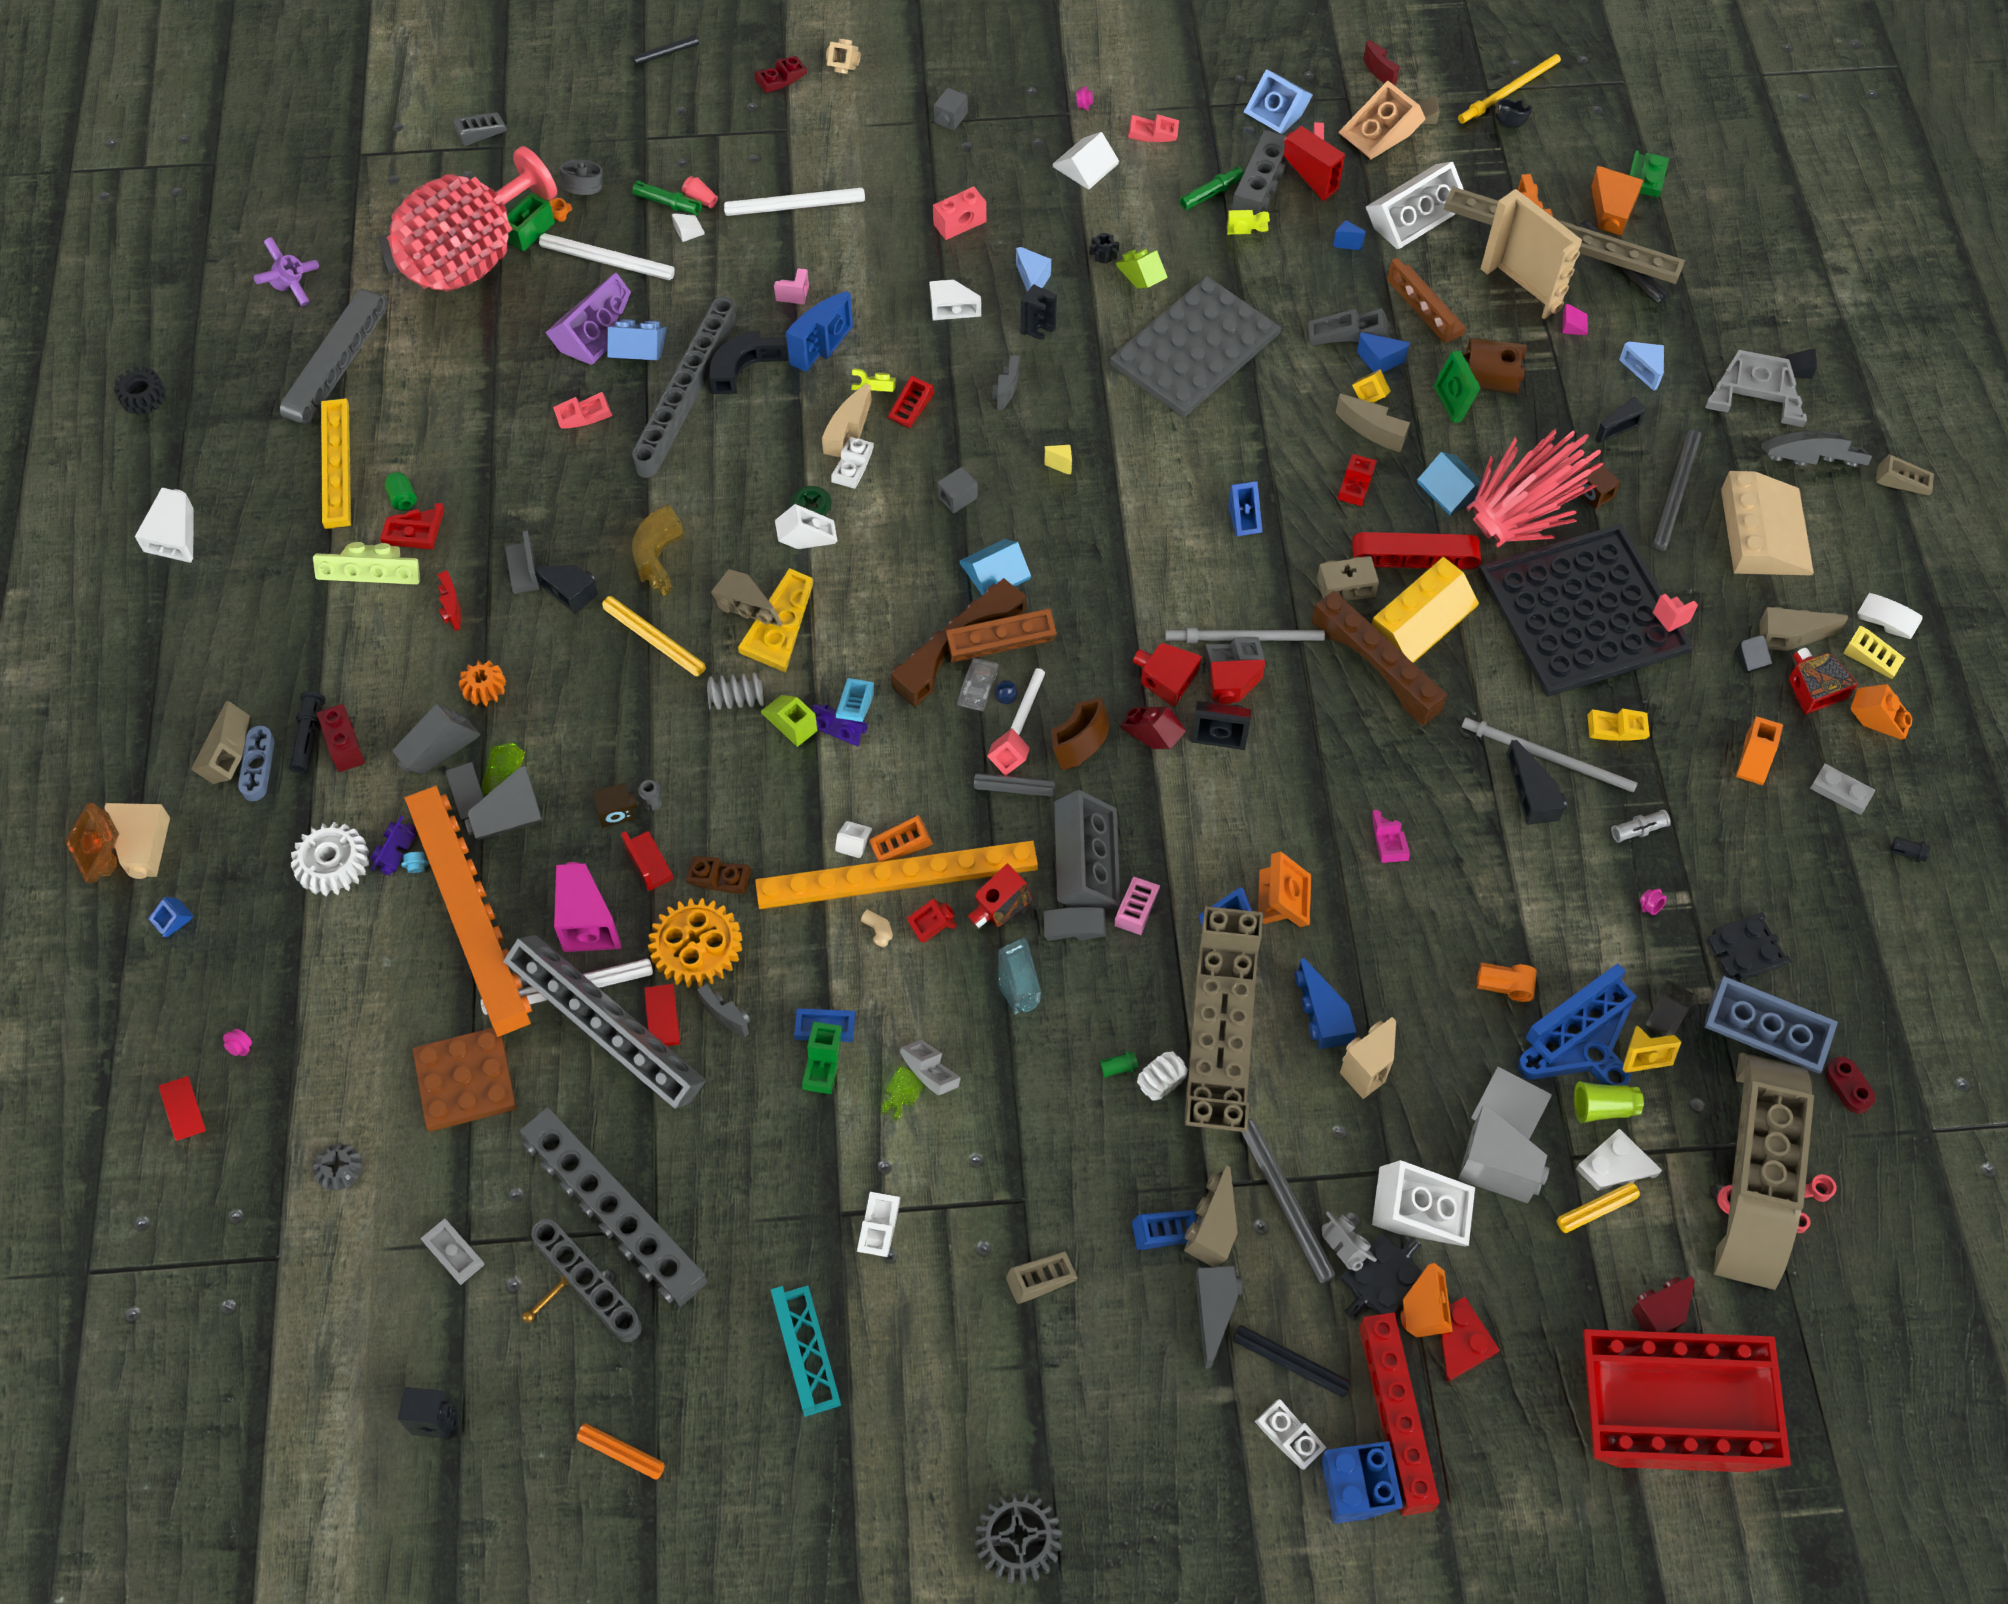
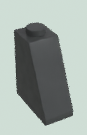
M436 703L392 752L399 759L397 763L403 770L423 775L477 739L481 734L466 716Z
M526 766L518 768L467 811L469 819H465L469 836L474 835L476 840L543 822Z

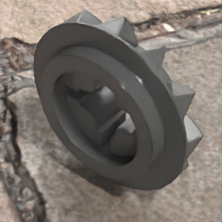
M338 1142L337 1145L326 1146L321 1154H316V1161L312 1166L314 1178L319 1185L328 1190L347 1188L357 1180L361 1173V1156L351 1145H343ZM339 1156L341 1163L346 1165L339 1167L335 1176L333 1169L327 1166L335 1164Z

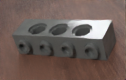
M1264 130L1234 194L1232 210H1253V215L1263 212V210L1267 211L1271 200L1269 196L1270 194H1275L1278 185L1277 179L1282 178L1286 166L1284 163L1289 162L1283 156L1286 136Z

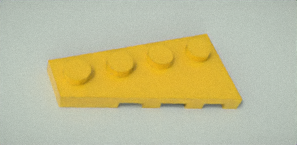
M789 568L768 600L782 621V626L770 623L767 625L759 620H755L738 646L740 654L786 673L813 586L812 577Z

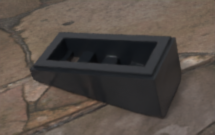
M1636 397L1631 398L1600 424L1595 440L1599 443L1639 426L1645 412V407Z

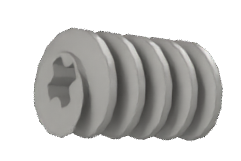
M755 672L752 673L750 681H748L745 673H742L739 682H737L734 674H731L730 680L727 683L723 675H720L718 683H715L713 677L709 676L707 693L710 710L712 703L715 704L717 710H721L723 702H725L728 709H732L734 701H736L739 708H743L745 700L749 707H753L756 699L760 706H764L762 679L759 680Z

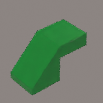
M813 1022L807 1045L808 1062L802 1082V1090L832 1094L838 1069L842 1026Z

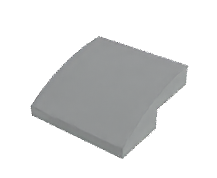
M1497 1067L1471 1119L1476 1121L1482 1106H1489L1529 1140L1552 1094Z

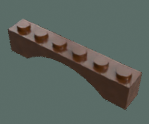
M1005 578L997 584H992L981 598L973 600L961 615L954 616L947 627L941 632L937 631L934 633L927 644L922 648H917L903 664H898L891 673L892 689L913 707H916L934 691L935 678L939 667L950 652L946 630L1021 615L1026 612L1027 596Z
M1335 590L1315 604L1311 622L1319 630H1324L1325 635L1329 639L1349 646L1368 660L1391 686L1403 708L1422 726L1442 712L1447 694Z

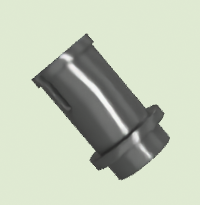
M653 780L642 782L638 788V793L644 801L645 808L650 810L651 805L652 811H655L661 807L662 801L659 796L660 786Z

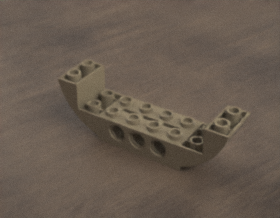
M1205 906L1194 995L1186 1087L1185 1126L1247 1132L1249 1067L1257 958L1262 935L1263 912Z
M1739 1053L1736 1081L1744 1083L1730 1210L1727 1235L1716 1247L1713 1275L1776 1290L1787 1266L1795 1241L1801 1210L1804 1206L1814 1095H1812L1811 1079L1806 1068L1747 1053Z

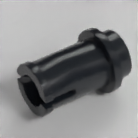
M1895 836L1890 853L1913 858L1917 863L1920 861L1926 862L1930 846L1925 845L1924 841L1917 843Z

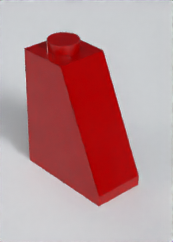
M1300 126L1294 132H1290L1284 140L1283 156L1319 198L1325 201L1340 187L1345 154L1303 126Z

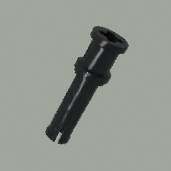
M305 691L301 694L302 706L300 712L296 715L299 726L289 769L297 773L307 772L315 728L320 725L317 712L321 711V707L326 701L324 695L313 691Z

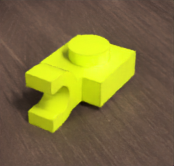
M853 368L852 375L860 376L862 382L859 384L853 383L851 390H858L865 384L870 385L871 390L893 392L896 388V378L890 377L889 373H875V376L868 377L866 372L861 369Z

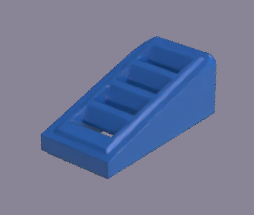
M1195 1210L1139 1214L1132 1221L1137 1250L1187 1243L1188 1240L1185 1239V1234H1183L1181 1220L1185 1219L1188 1230L1192 1222L1196 1223ZM1171 1221L1173 1222L1175 1235H1172L1171 1228L1169 1222ZM1157 1224H1160L1163 1236H1159Z

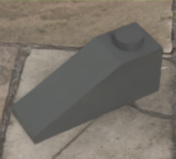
M1235 1266L1197 1268L1195 1281L1205 1369H1211L1236 1305L1238 1295H1242L1241 1276H1236Z

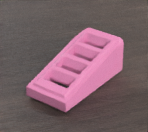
M1133 877L1116 915L1114 926L1142 935L1160 885ZM1136 886L1149 890L1151 893L1147 894L1135 890ZM1133 895H1136L1141 898L1147 899V902L1132 897ZM1131 903L1143 907L1144 909L1140 910L1129 906V904ZM1126 912L1139 915L1140 918L1127 915Z

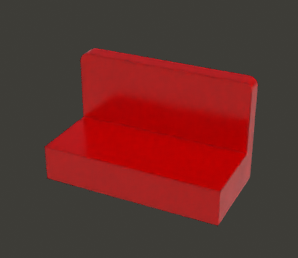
M626 831L620 833L624 847L648 892L674 880L671 870L649 831L631 840Z

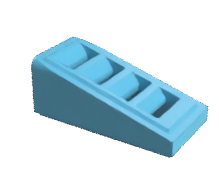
M847 678L836 711V718L863 722L873 698L874 682Z

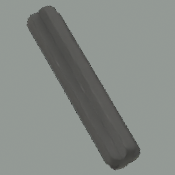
M976 773L974 776V788L1051 797L1055 792V781Z

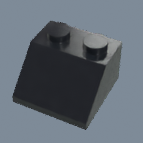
M1197 701L1191 742L1245 750L1251 720V709L1240 705L1229 706L1217 704L1213 701Z

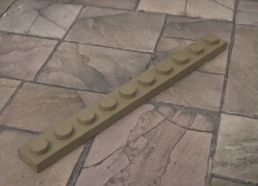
M1452 186L1443 210L1492 225L1498 201ZM1557 220L1582 239L1579 248L1580 254L1674 284L1677 283L1685 260Z

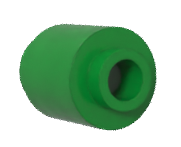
M400 472L392 473L386 477L384 488L392 507L399 511L412 508L417 501V497L409 478Z

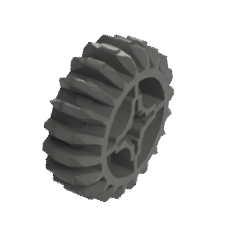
M1015 1492L1011 1493V1503H1007L1006 1499L1000 1496L998 1498L999 1509L994 1504L989 1503L988 1510L992 1516L985 1513L980 1515L981 1522L987 1526L979 1525L975 1528V1533L984 1536L975 1540V1547L985 1548L978 1553L979 1560L990 1558L985 1565V1569L990 1571L997 1566L995 1578L998 1580L1002 1578L1004 1572L1008 1573V1584H1013L1014 1575H1020L1021 1584H1026V1574L1028 1573L1031 1574L1034 1581H1038L1039 1573L1037 1569L1040 1568L1044 1573L1048 1574L1050 1567L1046 1560L1051 1563H1057L1058 1556L1052 1551H1061L1062 1543L1053 1540L1062 1537L1063 1534L1061 1529H1052L1059 1523V1518L1055 1516L1047 1519L1052 1512V1507L1048 1505L1040 1510L1042 1499L1039 1497L1035 1499L1033 1505L1030 1504L1029 1493H1024L1023 1502L1017 1501V1494ZM1021 1514H1026L1036 1519L1043 1530L1027 1527L1022 1521ZM1011 1515L1012 1524L1010 1528L999 1532V1535L992 1536L997 1523L1004 1517ZM1016 1523L1018 1524L1019 1532H1022V1537L1024 1535L1027 1536L1023 1538L1021 1553H1019V1547L1015 1544V1540H1010L1014 1538ZM1046 1540L1042 1552L1035 1559L1026 1562V1550L1030 1546L1038 1544V1541ZM994 1546H1000V1549L1006 1548L1011 1550L1015 1555L1016 1563L1008 1562L1000 1557L995 1551Z

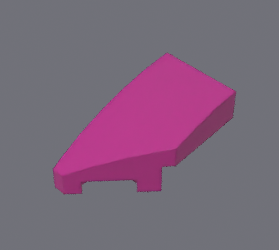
M1373 810V827L1381 863L1409 861L1410 852L1405 834L1401 831L1402 823L1397 820L1391 822L1382 817L1380 811Z

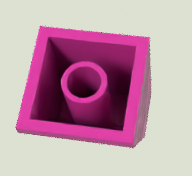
M568 862L565 865H556L554 928L563 951L621 949V942L613 918L586 864Z

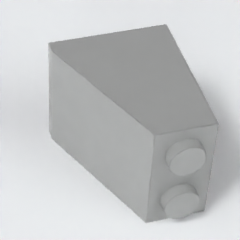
M1483 1105L1472 1127L1458 1180L1528 1203L1533 1194L1539 1195L1541 1186L1546 1183L1550 1168L1545 1166L1547 1155L1493 1109Z

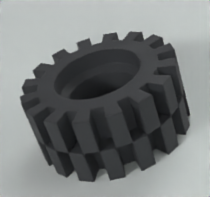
M134 367L133 372H130L128 369L125 371L127 375L120 374L118 376L120 381H115L116 387H114V391L126 411L128 410L131 414H134L136 411L138 415H142V412L145 410L148 414L151 413L150 408L153 407L154 410L159 408L157 403L163 404L162 398L166 397L165 388L154 370L142 367L140 371L138 367ZM148 387L142 393L133 394L139 388Z

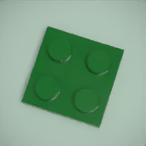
M1461 351L1451 352L1433 385L1452 423L1462 422L1481 389Z

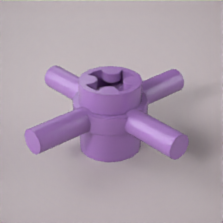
M267 238L264 240V244L275 262L272 265L271 271L255 274L254 281L256 284L270 282L275 289L280 291H286L291 288L300 305H307L310 301L300 286L299 281L302 278V273L317 270L319 268L318 262L311 260L301 263L294 256H283L273 238Z

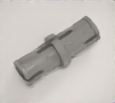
M1660 810L1644 817L1638 815L1632 821L1612 826V836L1617 843L1636 836L1644 837L1651 831L1670 826V817L1666 810Z

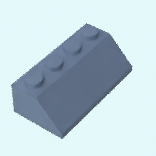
M1723 976L1713 992L1705 1018V1028L1818 1074L1823 1070L1838 1023L1835 1020Z

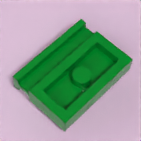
M1635 151L1629 176L1643 180L1640 194L1660 197L1669 162L1668 157L1650 153L1642 155L1639 154V151Z

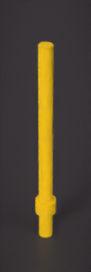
M1558 54L1551 56L1482 101H1476L1470 105L1467 111L1458 116L1459 122L1463 124L1473 117H1479L1497 101L1561 61Z

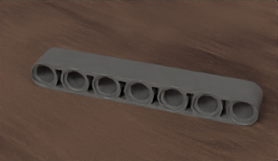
M363 288L358 290L282 400L280 405V415L282 417L305 425L311 422L321 407V401L326 400L385 313L388 303L385 295Z

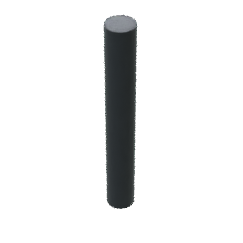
M695 35L632 56L634 64L638 65L698 45L699 40Z

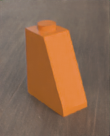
M1597 166L1591 188L1598 229L1622 236L1643 183L1642 179Z

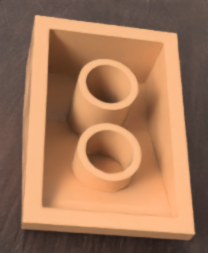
M1387 81L1338 133L1371 160L1409 137L1426 118L1419 104Z

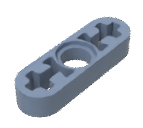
M265 726L253 727L246 735L238 788L243 797L248 801L262 799L268 788L275 740L270 730ZM264 736L265 739H261L260 741L261 750H259V746L256 743V741H259L260 738ZM261 758L264 760L263 764L258 768L249 767L254 759ZM255 780L257 786H254L253 790L249 791L248 788H252L253 781Z

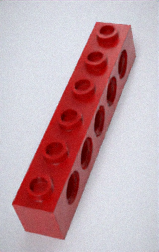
M1395 1312L1364 1317L1359 1326V1331L1385 1442L1389 1441L1403 1505L1400 1509L1401 1514L1406 1516L1434 1511L1440 1502Z

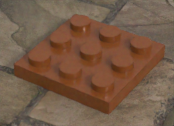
M494 1028L413 1048L425 1124L428 1132L517 1109L503 1035L497 1037Z

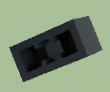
M405 1387L397 1419L411 1435L449 1439L451 1429L455 1430L459 1414L455 1405L443 1391Z

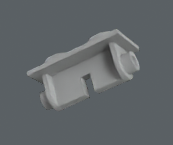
M1327 1211L1326 1214L1331 1221L1322 1226V1237L1337 1252L1336 1254L1346 1267L1358 1271L1362 1268L1363 1261L1366 1258L1375 1262L1377 1259L1369 1251L1371 1247L1369 1242L1361 1235H1356L1353 1231L1355 1225L1344 1215L1337 1217Z

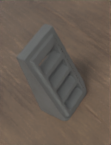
M498 112L460 117L452 120L455 132L463 146L507 131Z

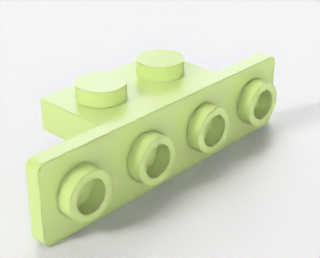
M353 542L348 544L340 555L316 553L313 556L315 578L318 580L419 584V562L416 558H399L400 548L386 543L364 545L362 542Z

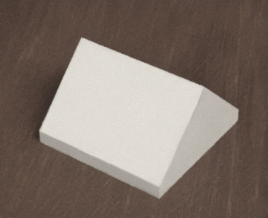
M1099 132L1082 138L1055 161L1053 167L1089 190L1118 165L1119 160L1103 133Z

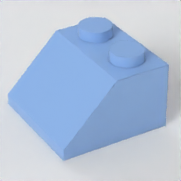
M1266 69L1244 113L1283 134L1302 116L1313 94Z

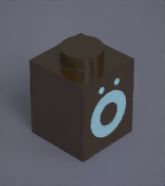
M625 783L592 791L602 828L635 819L632 809L637 808L634 792L628 793Z

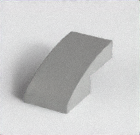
M922 1039L901 1047L900 1053L907 1065L923 1084L939 1096L959 1087L961 1077L940 1063L942 1053Z

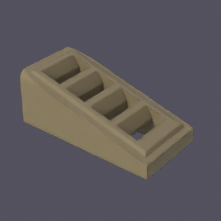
M1888 454L1877 467L1875 482L1883 486L1929 496L1932 493L1934 473Z
M1066 1251L1010 1268L1006 1276L1017 1304L1032 1300L1078 1279ZM1057 1263L1063 1274V1276L1061 1277L1058 1276L1057 1271L1054 1267V1265ZM1045 1268L1047 1269V1272L1051 1278V1280L1049 1281L1047 1280L1045 1273L1043 1271V1269ZM1035 1273L1039 1284H1035L1031 1274Z

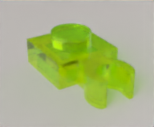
M899 1066L886 1089V1094L891 1096V1098L882 1105L883 1115H885L889 1108H896L894 1120L897 1121L902 1115L904 1103L911 1107L914 1105L925 1086L914 1072Z

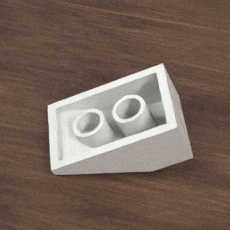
M1401 1160L1381 1166L1379 1168L1372 1225L1401 1235L1459 1246H1469L1475 1187Z

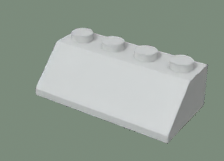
M1453 161L1435 164L1366 206V210L1374 229L1396 249H1400L1455 215V213L1443 210L1444 204L1452 186L1463 189Z

